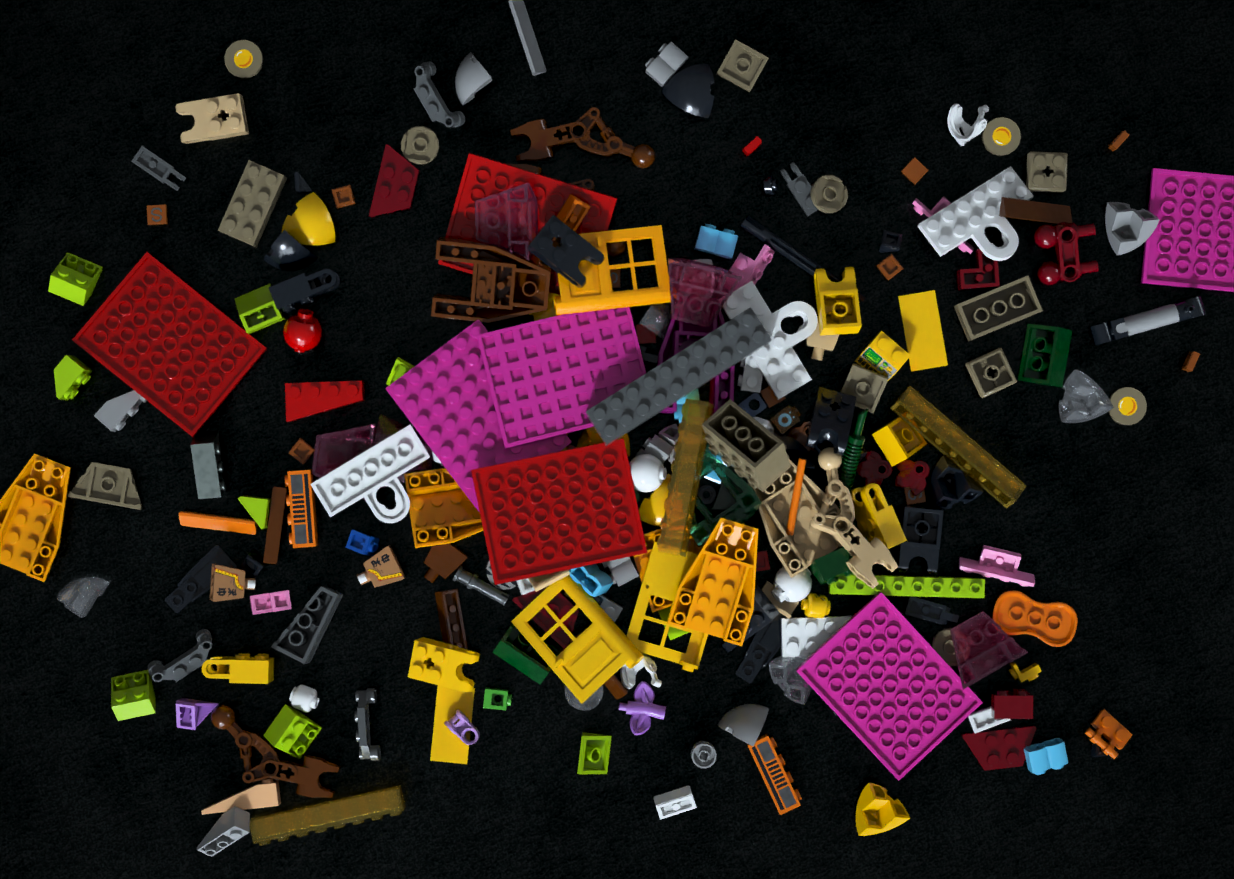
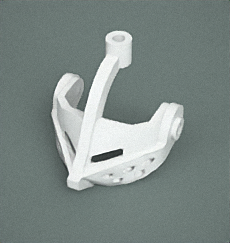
M955 103L951 106L947 118L948 128L960 146H964L965 143L978 136L986 128L987 121L984 119V114L989 111L987 105L978 108L979 115L972 126L963 120L962 107L959 104ZM959 128L962 129L964 136L961 134Z
M642 653L643 659L633 668L629 669L626 664L620 668L621 682L625 688L631 689L635 685L636 674L643 667L651 674V684L658 688L661 686L662 681L657 678L655 661L651 660L646 654Z

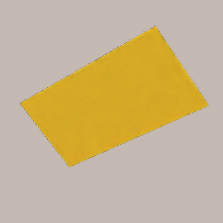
M935 290L898 296L907 351L911 355L909 357L911 372L947 366L948 362Z
M438 685L430 761L467 764L469 745L463 743L457 735L449 730L444 722L449 721L456 714L457 709L472 722L475 688L470 692H462ZM470 730L465 734L468 740H470Z

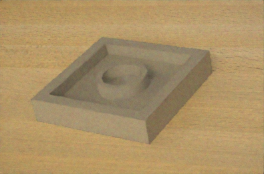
M735 39L717 75L751 92L769 58Z
M853 363L840 392L856 396V407L864 410L868 409L869 412L874 413L887 384L888 377Z

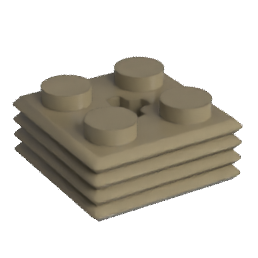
M1029 152L1027 154L1026 187L1030 191L1035 192L1066 191L1068 154ZM1046 167L1051 171L1048 177H1046V173L1042 172Z
M998 348L966 363L968 372L981 398L1017 382L1002 348ZM988 368L995 370L994 378L987 376Z

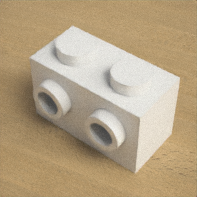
M750 355L741 361L740 367L744 368L743 374L738 377L737 386H741L740 391L760 393L763 374Z

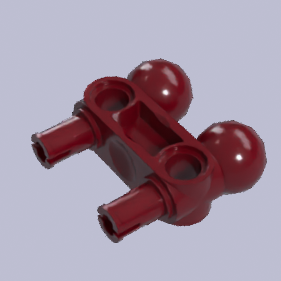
M1060 222L1054 226L1044 224L1037 228L1034 235L1035 243L1039 247L1047 249L1055 245L1056 263L1046 261L1038 268L1037 276L1041 283L1053 285L1059 280L1073 282L1080 278L1082 274L1098 272L1099 268L1096 260L1079 262L1078 239L1079 237L1096 235L1093 223L1077 226L1075 223ZM1065 230H1069V234L1066 237H1061ZM1068 267H1072V271L1066 274L1065 270Z

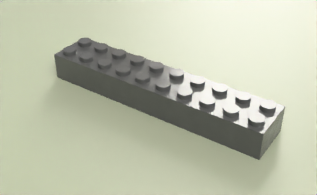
M750 307L590 408L585 414L604 444L608 446L769 344L772 339Z

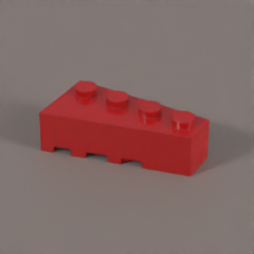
M364 381L285 383L286 422L364 401Z

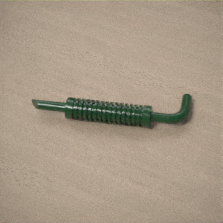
M868 409L859 413L854 433H849L847 447L838 471L839 480L849 489L850 493L865 442V437L861 434ZM836 499L835 504L840 510L839 500ZM853 521V525L858 529L857 521Z

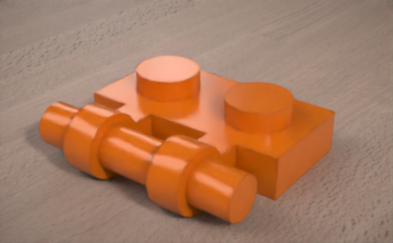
M1105 709L1101 710L1091 723L1096 730L1093 731L1091 728H1088L1085 731V734L1090 737L1089 740L1093 744L1096 743L1103 749L1102 752L1105 755H1109L1113 759L1119 754L1114 750V746L1118 750L1122 749L1133 735ZM1101 735L1108 740V743L1101 738Z

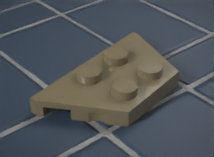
M92 462L84 475L77 481L78 483L72 491L68 493V497L142 510L133 473L129 468Z

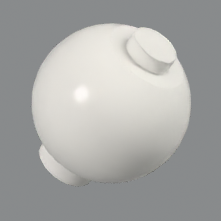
M641 454L634 457L629 463L634 489L637 491L652 492L659 488L663 480L666 479L667 470L654 455Z
M783 566L775 574L773 582L775 588L771 593L780 603L784 600L799 602L810 593L812 587L810 576L812 574L807 568L791 578Z

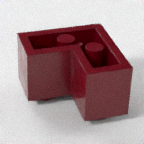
M980 249L975 250L976 268L960 269L957 271L958 290L997 288L1000 286L998 261L988 258Z
M1013 688V692L997 690V694H991V717L994 719H1033V695L1023 688Z

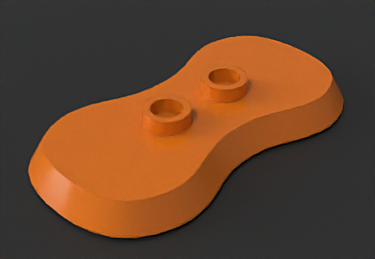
M1013 590L1001 594L993 610V622L1000 632L1006 635H1032L1053 647H1061L1070 643L1077 629V614L1070 605L1063 602H1037L1020 591Z

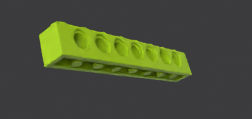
M853 574L849 577L842 575L838 577L837 582L828 585L829 594L876 595L878 592H882L884 596L985 597V579L973 577L874 575L879 584L872 589Z

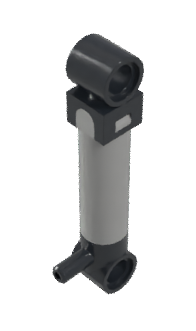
M1198 296L1091 326L1090 328L1095 345L1206 315L1202 297Z

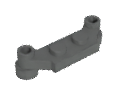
M427 61L415 68L416 87L414 91L432 122H441L446 127L462 126L465 123L464 114L461 111H449L431 80V76H434L436 73L435 64Z
M207 629L199 630L196 634L197 645L165 666L158 660L150 662L148 664V672L152 676L153 681L175 680L177 682L201 667L208 660L207 656L212 648L211 632Z
M376 688L357 690L355 698L356 702H358V708L355 711V722H358L356 741H359V746L361 747L359 748V758L377 761L380 760L381 751L379 745H371L369 703L377 702Z

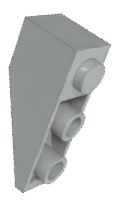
M133 390L106 401L94 416L110 431H120L126 425L125 421L127 418L134 416L138 412V406L142 401L146 402L147 400Z
M234 806L222 814L197 846V851L212 857L250 833V813Z

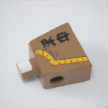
M391 545L365 561L363 565L366 571L357 574L361 585L372 581L374 587L406 578Z
M212 563L209 600L217 602L244 598V589H255V578H245L244 570Z

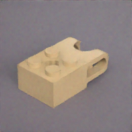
M240 93L184 102L175 106L178 114L192 115L195 119L193 128L182 132L180 136L182 143L189 144L249 134L243 96ZM224 113L229 115V117H226V121L221 118Z

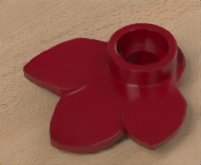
M867 451L868 453L865 455L866 461L858 464L856 474L866 478L864 486L871 483H876L880 486L883 479L888 478L892 474L893 468L889 461L882 459L879 453ZM880 466H884L886 468V471L884 473L880 472Z
M904 460L896 465L900 473L896 477L895 486L902 488L910 486L913 496L919 495L926 487L925 478L930 473L928 464L924 461L913 462L911 460ZM918 467L923 468L921 473L916 472Z

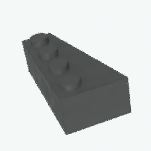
M321 586L271 647L303 664L310 663L343 594L328 586Z

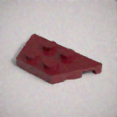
M387 144L385 145L369 217L410 209L420 171Z
M547 587L537 592L532 591L514 597L512 601L524 610ZM561 592L547 604L559 619L574 607ZM544 607L532 618L545 632L557 623ZM579 609L563 622L571 633H573ZM560 626L550 635L563 649L570 643L571 638Z
M1036 726L963 733L962 738L984 771L1021 767L1026 759L1024 748L1031 745Z

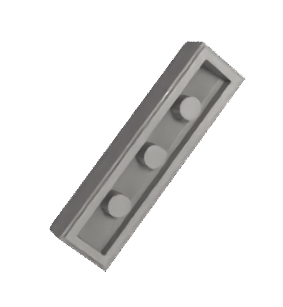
M509 0V6L532 75L545 73L546 67L524 1Z

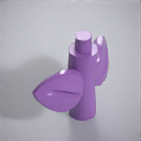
M641 681L637 685L633 695L635 701H628V703H620L619 710L626 711V714L632 715L630 718V728L636 736L644 734L651 727V717L662 720L665 717L666 706L653 704L655 698L654 690L645 681Z

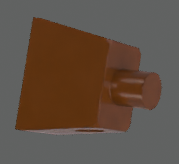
M452 543L434 545L424 561L430 567L424 577L431 583L439 575L446 579L469 556Z

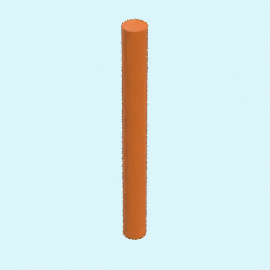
M801 458L798 460L786 534L790 536L794 534L806 459Z

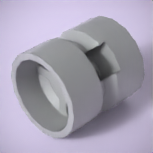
M701 740L693 745L691 757L697 767L706 769L715 763L717 754L710 742Z

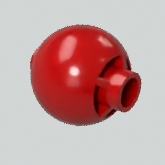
M299 309L298 314L292 315L286 321L283 335L286 343L294 351L304 353L313 349L319 343L322 336V328L319 321L313 316V311Z

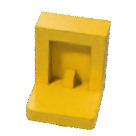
M1010 663L1012 669L1009 671L1012 677L1020 682L1027 679L1032 681L1039 676L1038 673L1042 672L1036 663L1021 671L1016 663Z

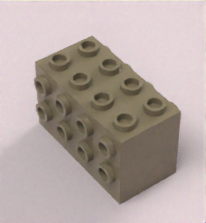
M731 399L702 424L706 435L705 439L709 443L708 449L715 456L719 455L728 467L731 465L735 472L741 478L745 477L754 489L758 488L764 492L791 467L784 442Z

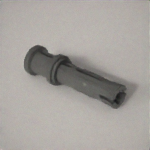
M461 565L452 579L466 585L468 589L473 588L503 606L510 596L479 579L476 573L472 574L463 569Z

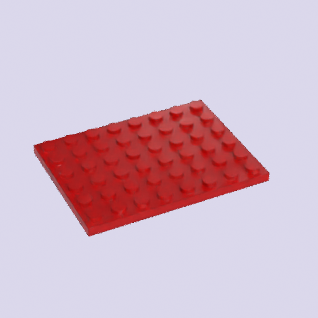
M469 153L445 237L493 245L534 263L531 260L533 254L527 250L528 246L553 215L557 217L570 194L591 206L575 231L577 234L608 231L617 198ZM438 261L440 265L473 275V263ZM552 269L549 292L560 295L558 275Z
M148 252L144 254L72 339L73 342L192 437L195 436L267 349Z
M624 438L615 440L608 446L604 443L471 470L494 585L647 553Z

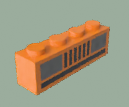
M313 470L287 471L288 475H285V486L289 488V494L286 495V504L290 506V514L287 515L288 525H291L292 533H289V543L293 544V548L318 546L315 493L310 485L314 482Z
M768 734L757 738L754 746L747 744L779 814L782 815L801 806L799 802L802 799L798 789L793 790L791 785L794 782L790 772H785L783 765L786 763L782 755H777L774 749L778 747L774 738H769Z

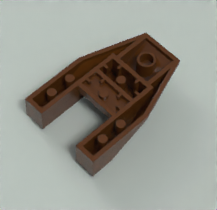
M440 237L437 240L435 259L473 263L471 297L436 294L432 298L431 317L468 321L480 320V322L489 323L548 310L551 271L493 245Z

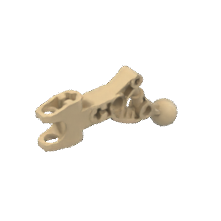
M832 447L824 448L818 455V462L820 467L826 470L828 485L821 501L822 506L819 512L811 519L810 524L813 528L829 533L838 540L852 556L846 562L848 568L857 578L873 589L879 584L872 572L874 564H882L891 572L898 565L889 549L881 540L875 537L868 542L853 525L855 519L853 500L849 489L839 480L837 470L842 464V455L835 454ZM838 499L840 514L837 516L826 515L828 508H831L835 500ZM837 523L843 524L844 527H845V530H844V531L838 530L837 527H836V524H837ZM849 531L850 534L845 538L846 533ZM853 539H855V540L857 541V542L854 543V544H851V542H850V541L853 540Z

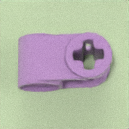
M459 709L456 710V714L449 721L444 722L449 730L457 735L463 743L472 745L478 741L480 736L478 729ZM469 730L475 733V739L472 741L468 740L465 736Z

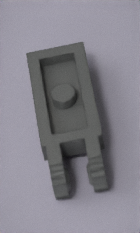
M141 146L131 161L176 191L180 187L168 180L171 173L180 180L185 181L186 179L173 166Z
M792 162L790 166L797 176L796 179L792 181L785 169L780 170V173L808 217L818 210L811 200L810 190L812 186L804 174H801L796 164Z

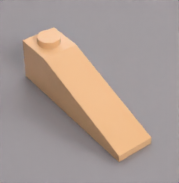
M273 778L261 780L262 782L204 808L201 811L202 815L227 812L234 806L243 810L279 806L281 804L279 780L273 781Z

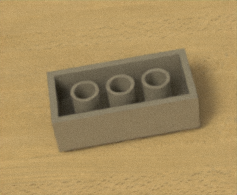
M248 160L218 231L257 248L287 177Z
M1029 276L954 306L968 341L1043 311Z

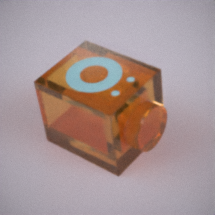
M787 405L771 417L770 420L777 430L783 434L800 421L799 416L801 414L795 406L791 408L790 405Z

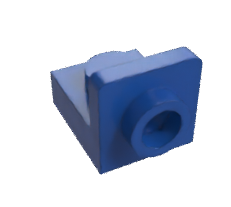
M352 529L346 548L363 555L374 556L378 549L379 538Z

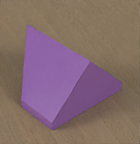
M187 698L178 699L176 701L177 728L196 730V727L219 703Z

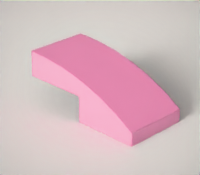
M289 590L250 596L252 615L292 609Z

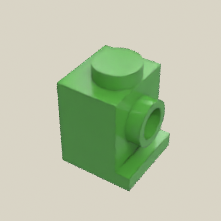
M486 687L483 708L506 710L507 706H511L512 695L508 694L509 690ZM496 695H500L502 697V700L500 702H497L495 700Z

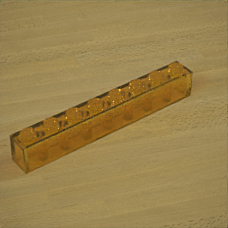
M911 386L899 396L890 408L1005 508H1008L1017 501L1026 488V485L1019 478L1013 475L1005 466L999 463L990 453L985 451L976 441L970 438L961 428L956 426Z
M686 399L682 406L683 417L682 422L678 426L679 439L675 444L676 455L675 460L671 464L672 476L667 486L669 493L668 498L664 502L665 514L660 524L662 531L661 536L657 540L658 551L665 554L686 557L707 444L702 424L712 416L714 406L706 401Z
M401 785L251 818L250 831L253 844L259 843V846L271 843L270 840L274 839L284 841L288 840L289 836L292 835L302 837L308 835L309 831L314 830L315 833L327 831V827L334 826V829L345 827V823L350 822L356 825L363 823L364 819L371 818L372 821L382 819L385 814H390V816L402 814L401 811L405 809Z

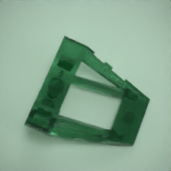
M704 451L675 472L679 492L683 499L684 513L688 521V530L698 547L705 544L721 517L743 524L755 514L762 504L752 486L708 451ZM713 470L736 501L735 504L715 518L692 488V485ZM730 479L743 491L741 494L735 488ZM690 498L706 519L701 521L699 524L697 522Z

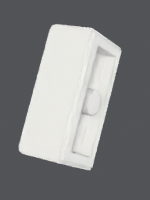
M690 786L654 796L660 820L697 808Z

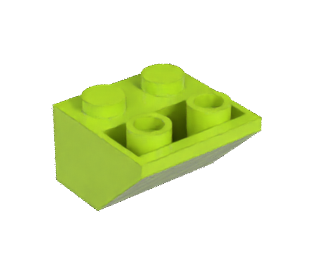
M67 252L50 276L48 291L84 306L94 291L103 267Z
M270 284L235 298L240 319L248 334H252L285 319L283 312L276 308L269 291Z
M65 355L54 369L56 397L60 400L73 399L79 392V386L86 384L91 378L90 373L92 370L75 356Z
M148 670L111 677V707L118 721L156 713L155 694Z
M285 704L263 736L275 748L301 759L322 727L300 711Z

